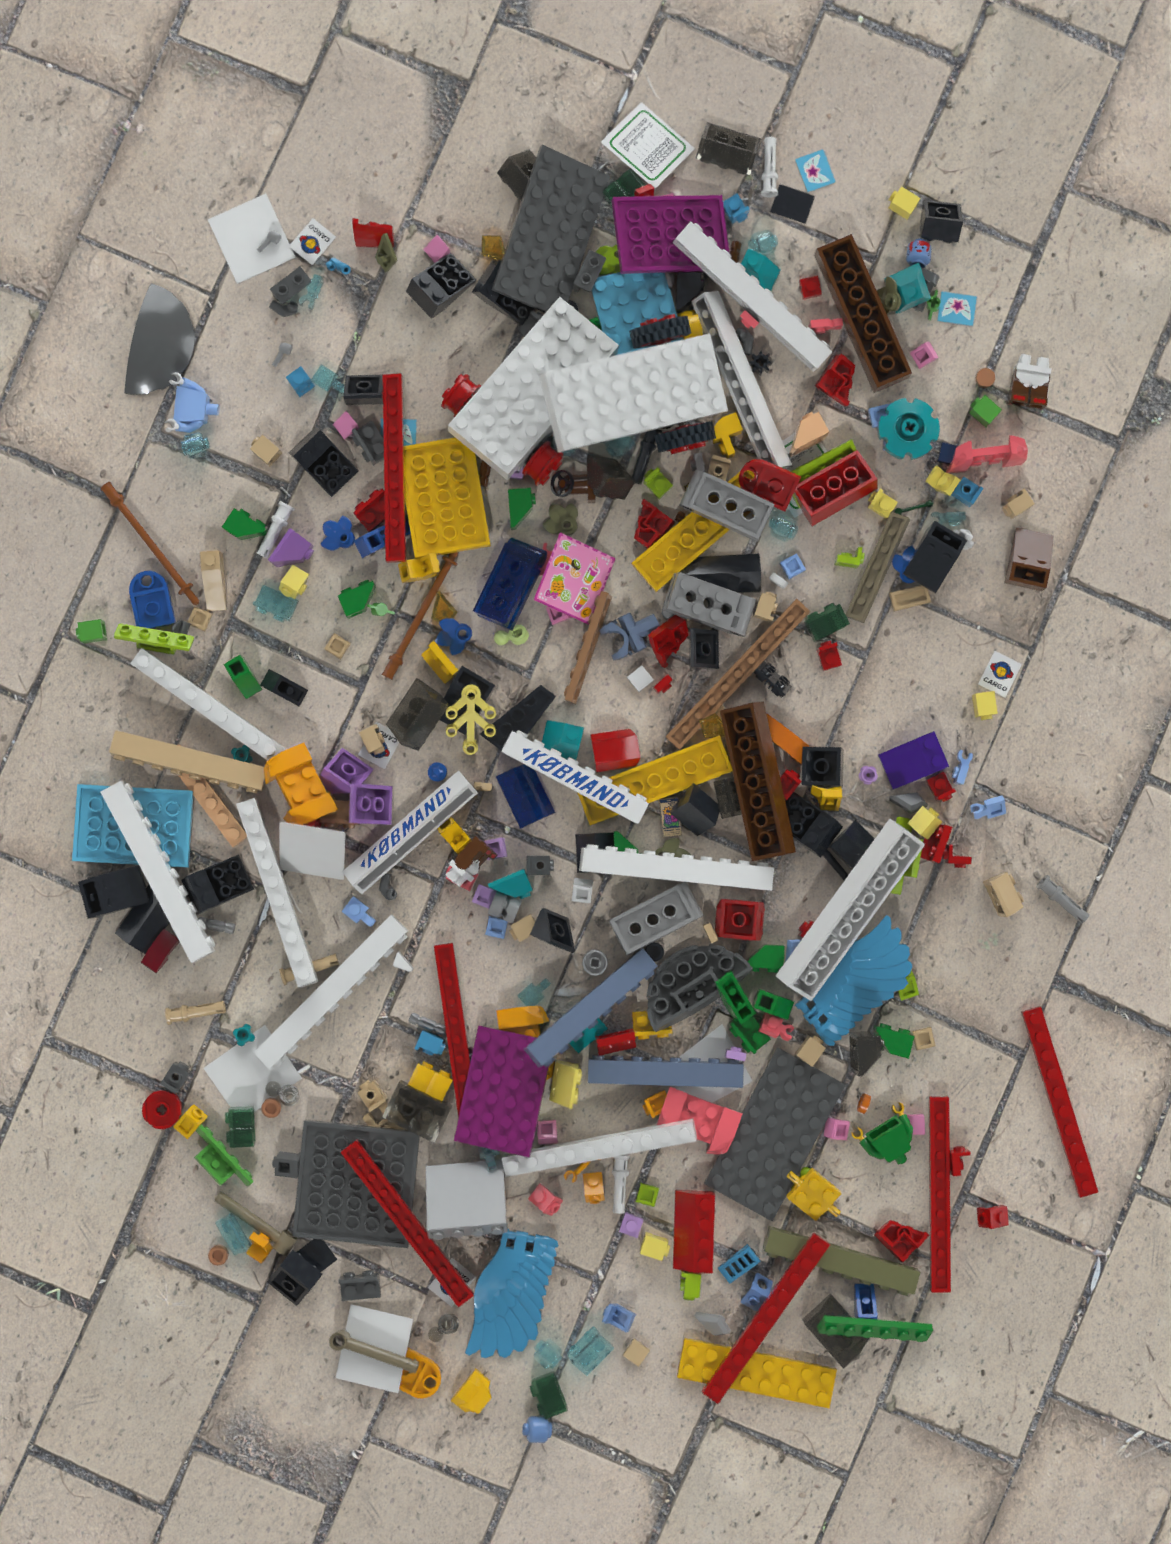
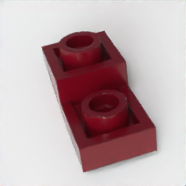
M163 929L146 952L141 964L157 974L168 961L170 953L180 943L179 939L166 929Z

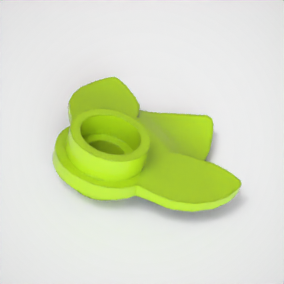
M617 245L613 247L601 246L596 251V253L606 258L599 275L620 272L619 258L615 256V253L618 251Z

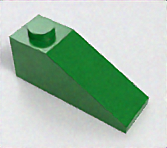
M731 971L715 982L723 1004L737 1022L743 1024L756 1014Z

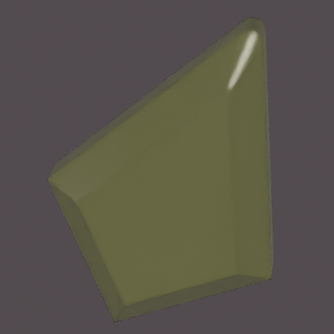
M387 233L382 235L375 255L377 263L381 265L385 273L389 272L398 261Z

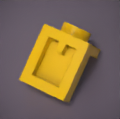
M193 1104L173 1127L188 1140L208 1116Z

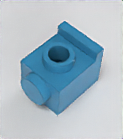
M301 366L286 376L287 381L299 397L315 387Z
M963 477L951 496L966 506L971 507L984 488ZM964 487H967L970 491L966 493Z
M423 1029L414 1049L419 1050L421 1047L423 1048L422 1052L433 1056L434 1053L442 1055L446 1044L443 1043L444 1038Z

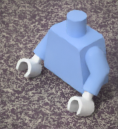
M171 373V375L177 377V381L169 380L170 384H179L180 386L176 388L174 417L165 421V423H170L172 428H166V432H171L175 429L178 432L191 433L201 428L203 424L208 423V415H219V404L210 403V397L206 394L205 389L194 381L182 378L180 373Z

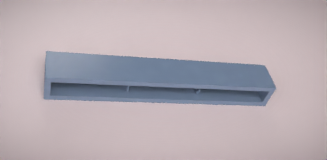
M643 948L637 951L524 1048V1051L538 1068L543 1065L547 1067L555 1060L553 1058L554 1055L558 1052L561 1055L569 1048L567 1045L572 1040L576 1042L584 1035L582 1033L584 1029L594 1027L598 1023L596 1020L601 1015L605 1017L613 1010L611 1008L613 1004H620L627 998L625 994L628 991L634 992L641 986L639 982L643 978L647 980L654 975V969L657 967L656 963Z
M593 1055L592 1058H588V1083L743 1088L744 1064L739 1063V1060L735 1059L720 1062L718 1058H708V1062L701 1061V1058H689V1061H681L680 1057H670V1060H662V1057L653 1056L650 1057V1060H643L642 1056H631V1059H623V1056L612 1055V1059H606L604 1055Z

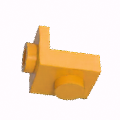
M665 1089L644 1099L643 1109L647 1116L651 1115L652 1119L661 1113L667 1096Z
M602 1172L584 1173L583 1184L586 1203L598 1204L604 1201Z
M253 1232L249 1237L252 1245L246 1253L262 1264L273 1247L269 1242V1237L263 1233L258 1235Z

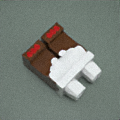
M1021 354L1018 363L1013 369L1007 404L1026 405V407L1044 409L1048 402L1047 394L1052 368H1049V358H1037V364L1034 366L1030 365V355Z
M475 836L457 855L455 861L451 860L449 865L452 868L445 875L460 887L466 880L472 882L474 879L473 875L480 871V866L488 858L494 860L498 854L484 841Z

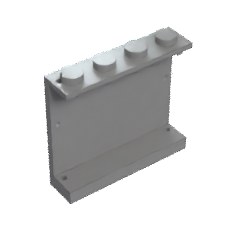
M502 1159L426 1166L427 1231L429 1239L462 1238L469 1235L478 1237L483 1234L499 1235L503 1232H508L504 1184L505 1173Z

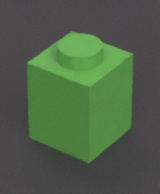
M984 395L982 399L977 397L970 405L973 409L969 414L986 428L1002 409Z
M98 619L77 622L76 636L77 639H80V642L92 643L107 640L105 621Z

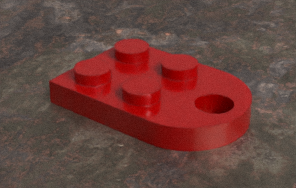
M754 459L747 462L739 473L741 489L775 504V508L784 512L801 479V476L762 459ZM752 471L754 478H746L744 472Z

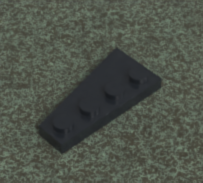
M540 685L502 717L492 723L496 729L494 736L488 737L484 731L479 735L502 751L512 731L516 733L519 730L528 735L556 696ZM492 728L487 729V732L493 731Z

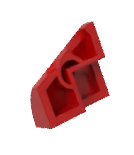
M352 218L356 247H379L382 235L385 233L388 234L391 245L394 247V230L392 225L378 224L372 221L367 224H358V219Z
M842 353L835 355L815 386L838 403L847 407L850 403L848 397L849 391L852 389V375L855 371V364Z
M643 499L641 503L643 505L641 516L638 517V528L635 531L634 539L648 549L671 529L675 521Z
M677 615L672 616L648 635L653 652L663 668L669 665L666 662L672 652L677 653L681 643L689 635L686 620Z
M893 1220L886 1222L874 1234L901 1263L930 1236L927 1232L915 1230L913 1227L901 1225Z

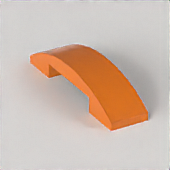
M767 714L772 742L802 766L803 747L810 746Z

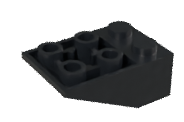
M449 253L413 277L406 292L432 319L452 304L476 282V279L452 253Z
M492 260L472 290V293L486 304L518 324L523 325L534 308L492 290L501 260Z
M317 427L311 430L289 452L295 461L331 497L359 472Z
M934 521L923 535L903 574L936 593L959 557L967 540Z
M461 666L434 717L447 725L452 724L467 710V704L457 711V717L452 720L446 717V709L453 706L462 697L461 692L465 686H477L481 692L480 697L486 703L496 686L466 667ZM474 693L468 694L469 697H473L475 695ZM475 704V711L480 715L482 709ZM449 711L448 714L453 715L455 712ZM467 721L457 730L466 736Z
M793 792L787 801L785 800L793 839L821 858L843 826L835 818Z
M239 855L190 874L181 880L188 892L190 901L193 902L197 909L196 915L254 890Z
M139 865L78 881L88 919L101 917L150 902Z

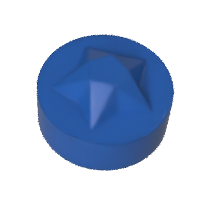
M435 762L429 766L428 776L431 780L440 782L446 778L447 768L442 763Z

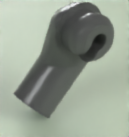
M273 300L269 306L270 309L282 317L295 315L298 311V305L294 301H290L287 305L282 306Z
M740 327L736 330L738 339L744 344L743 350L745 355H752L754 337L746 328Z
M388 873L381 877L379 891L387 900H394L397 897V892L390 885L392 874Z

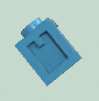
M738 193L723 201L724 211L732 224L737 221L741 223L748 218L747 215H749L750 208L744 205Z

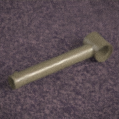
M222 1191L219 1192L214 1200L252 1228L269 1237L274 1242L273 1249L283 1256L288 1255L298 1240L297 1237H292V1233L287 1230L279 1232Z
M345 1330L335 1332L329 1339V1345L333 1350L340 1351L345 1348L409 1371V1373L417 1372L419 1362L415 1358L412 1360L353 1339ZM337 1335L344 1339L343 1345H339L336 1342Z

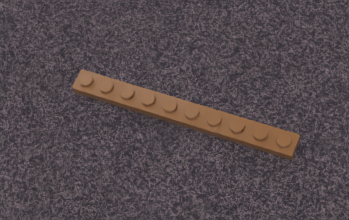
M796 599L665 738L680 750L811 611Z

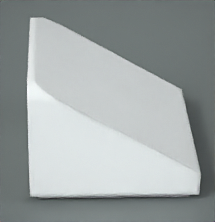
M574 878L573 902L591 903L593 880Z
M398 951L393 966L408 972L413 971V966Z

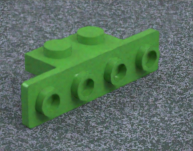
M200 1125L196 1132L208 1145L194 1157L197 1162L220 1186L234 1173L247 1187L254 1182L251 1179V1173L239 1166L238 1159L234 1155L230 1156L228 1154L226 1146L221 1141H216L212 1136L213 1132L207 1126Z

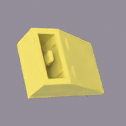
M556 1060L549 1097L550 1101L572 1109L573 1104H577L579 1088H576V1084L580 1085L582 1069H579V1064Z

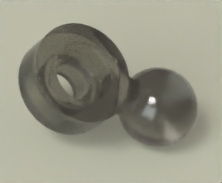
M271 1081L265 1088L269 1096L275 1097L279 1095L281 1102L286 1106L296 1104L300 1097L298 1089L293 1085H286L281 1088L278 1082ZM289 1095L293 1096L291 1099H287Z
M454 1314L442 1315L438 1322L439 1327H432L428 1332V1338L432 1342H439L443 1338V1333H455L459 1327L458 1318Z

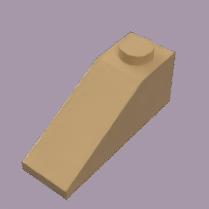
M219 550L201 551V574L207 612L227 610L223 553Z

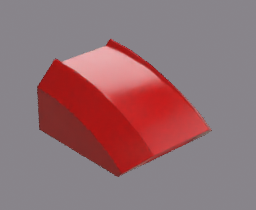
M631 729L590 735L596 773L637 766L641 758L637 735Z
M720 899L716 906L715 931L717 936L721 938L760 941L763 935L764 903Z

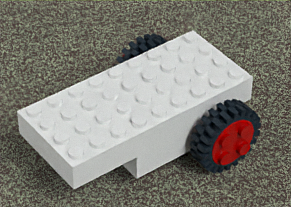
M671 314L658 319V321L657 318H653L640 323V327L630 330L629 333L633 349L656 345L655 347L540 374L539 377L558 453L676 424L679 427H675L674 430L654 436L658 453L670 451L672 455L706 446L705 442L716 439L712 421L686 425V422L728 411L710 334L669 343L692 334L688 316L675 317V314Z

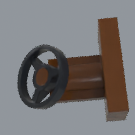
M587 462V475H572L565 470L557 471L551 479L553 494L558 497L588 494V504L595 503V462ZM560 473H567L568 475H564V478L560 475ZM556 477L559 479L558 492H556L554 487Z

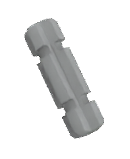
M204 917L198 918L202 919L207 929L219 932L225 931V933L233 934L235 931V924L228 922L226 924L224 921L207 920Z
M416 1013L410 1015L409 1023L418 1024L419 1027L431 1032L435 1031L439 1035L444 1034L445 1025L437 1024L436 1021L423 1016L419 1017Z

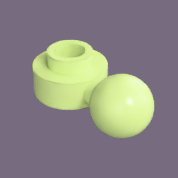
M515 625L509 630V633L504 630L497 631L494 635V641L498 645H505L511 640L513 644L521 645L527 641L529 633L523 625Z

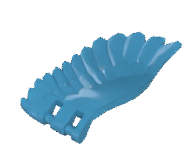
M888 915L869 934L853 943L813 998L814 1006L809 1008L806 1005L809 1000L804 996L795 1003L797 1009H801L805 1019L810 1025L813 1024L817 1034L829 1046H834V1041L841 1040L843 1035H847L849 1029L855 1027V1022L863 1020V1015L872 1012L871 1008L881 1006L883 1004L882 1001L893 998L895 991L904 989L908 984L906 976L910 974L912 964L908 961L910 948L906 944H900L902 939L901 930L899 927L891 929V918ZM822 1014L827 1017V1020L823 1023L818 1020Z
M508 1229V1232L502 1234L500 1247L480 1274L475 1287L474 1324L465 1354L471 1355L480 1350L481 1358H488L493 1356L495 1350H497L499 1356L506 1358L510 1356L514 1349L517 1352H522L527 1346L529 1339H536L538 1335L537 1323L542 1321L540 1309L544 1307L542 1296H546L544 1285H549L547 1276L552 1274L551 1267L555 1266L554 1257L557 1255L555 1248L559 1246L558 1241L548 1236L538 1234L533 1236L528 1235V1232L518 1230L513 1232ZM507 1239L515 1240L514 1248L506 1246ZM526 1242L534 1244L533 1252L525 1250Z

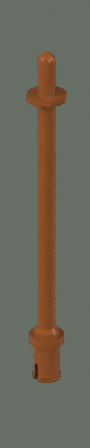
M111 482L105 483L101 487V491L110 500L112 507H118L181 588L178 594H185L193 605H198L199 599L191 590L194 585L192 583L186 584L124 504V496L116 491Z
M459 552L450 553L448 557L442 556L445 563L396 653L389 656L388 659L390 660L382 673L383 676L393 680L399 666H402L404 663L402 662V656L451 566L458 565L454 560Z

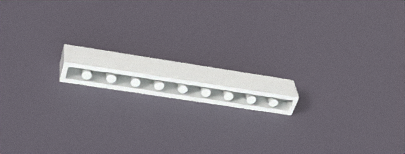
M690 221L673 241V244L813 372L832 353L829 349L830 346L825 341H820L815 336L816 333L811 328H806L797 315H792L787 311L788 308L784 303L775 300L770 290L762 288L759 285V280L752 275L749 276L745 272L744 266L738 262L735 263L731 259L729 252L724 249L721 250L717 246V242L712 237H707L698 224H693Z
M718 291L704 292L691 302L696 314L699 316L705 335L710 334L716 361L757 458L785 469L791 466L792 463Z
M141 648L130 663L266 760L286 750V748L148 651Z
M119 781L101 791V794L190 962L194 963L215 952L213 948L215 943L211 936L208 937L205 933L206 926L202 919H198L196 916L197 909L193 902L188 901L186 888L184 885L179 884L177 871L175 868L171 869L168 863L170 861L166 851L162 852L159 846L161 844L159 837L156 834L153 835L150 829L152 827L150 820L147 817L144 818L141 812L143 810L142 805L138 800L135 801L132 795L134 793L133 788L129 783L126 784L124 781Z
M252 798L236 805L297 986L302 988L319 982L258 801Z
M587 844V848H581L579 871L772 891L774 868L768 867L769 863L757 862V866L750 865V861L739 860L738 864L731 863V859L720 858V861L716 862L712 861V857L701 856V860L693 859L694 855L682 854V858L674 857L675 853L663 852V856L655 855L656 851L644 850V854L636 853L637 849L625 848V852L617 851L618 847L606 846V850L598 849V845Z
M390 915L280 1025L254 1054L269 1070L273 1066L278 1068L285 1061L282 1057L287 1052L292 1054L298 1048L296 1043L300 1039L306 1040L312 1033L310 1029L314 1025L317 1027L321 1025L325 1020L323 1016L328 1011L332 1013L339 1006L337 1002L342 997L346 999L353 992L351 988L355 984L359 986L367 978L365 974L369 970L373 972L380 965L378 961L383 956L387 958L394 951L392 947L396 943L400 945L408 937L406 935L408 930L393 915Z
M693 1118L534 1148L531 1151L530 1157L507 1153L503 1155L502 1163L505 1177L695 1142L697 1141V1133Z

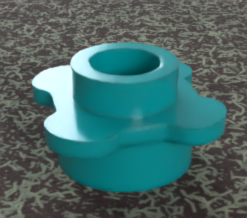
M246 745L231 750L235 760L251 763L253 760L249 753L250 748Z
M244 1024L243 1027L236 1028L233 1031L239 1046H244L245 1043L255 1040V1035L252 1034L249 1024Z

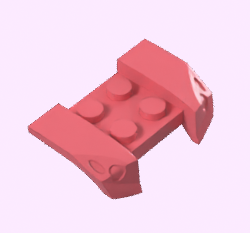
M1010 435L1009 445L972 449L971 440L956 447L953 460L946 473L966 472L969 467L982 465L981 462L997 464L1002 460L1003 467L1022 465L1027 460L1028 454L1025 439Z
M670 1087L657 1125L694 1118L697 1140L709 1144L706 1153L720 1155L728 1151L735 1137L742 1113Z

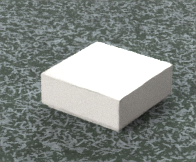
M642 665L627 677L638 692L654 681Z

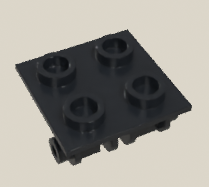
M763 661L754 671L755 677L761 682L765 679L767 680L764 685L767 682L771 683L768 689L774 686L771 691L777 697L780 696L782 698L792 687L790 681L785 676H780L776 672V668L769 662Z

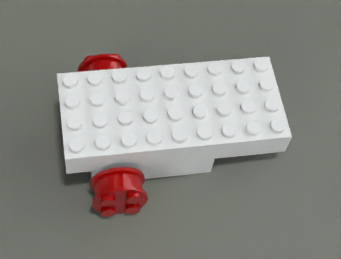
M559 297L482 386L473 383L468 374L464 376L460 374L455 379L453 387L446 389L442 395L444 399L441 407L449 409L454 414V419L448 424V432L506 480L516 470L520 472L523 466H525L522 474L524 476L529 475L534 479L536 486L540 484L544 486L550 479L549 475L551 472H556L562 465L561 461L563 460L564 453H558L550 446L551 442H545L552 435L553 429L539 375L547 371L615 356L619 345Z

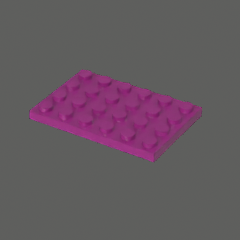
M722 195L613 197L611 200L621 274L704 272L673 244V241L690 221L693 224H698L707 237H712L721 250L724 249L729 252Z
M478 1025L454 1141L525 1157L531 1156L549 1065L547 1067L543 1065L538 1068L524 1051V1048L533 1042L536 1037Z

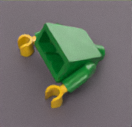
M899 1102L901 1107L899 1112L895 1110L894 1105L891 1107L892 1112L898 1114L899 1117L895 1115L865 1134L866 1138L863 1136V1130L860 1127H857L861 1132L859 1137H856L853 1132L851 1134L854 1139L860 1140V1145L870 1156L879 1160L885 1159L888 1163L895 1160L900 1165L907 1161L905 1153L911 1150L910 1142L912 1141L913 1127L907 1114L903 1113L904 1105Z

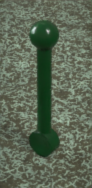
M928 500L926 503L904 509L896 508L894 513L901 515L907 511L932 507L933 501Z

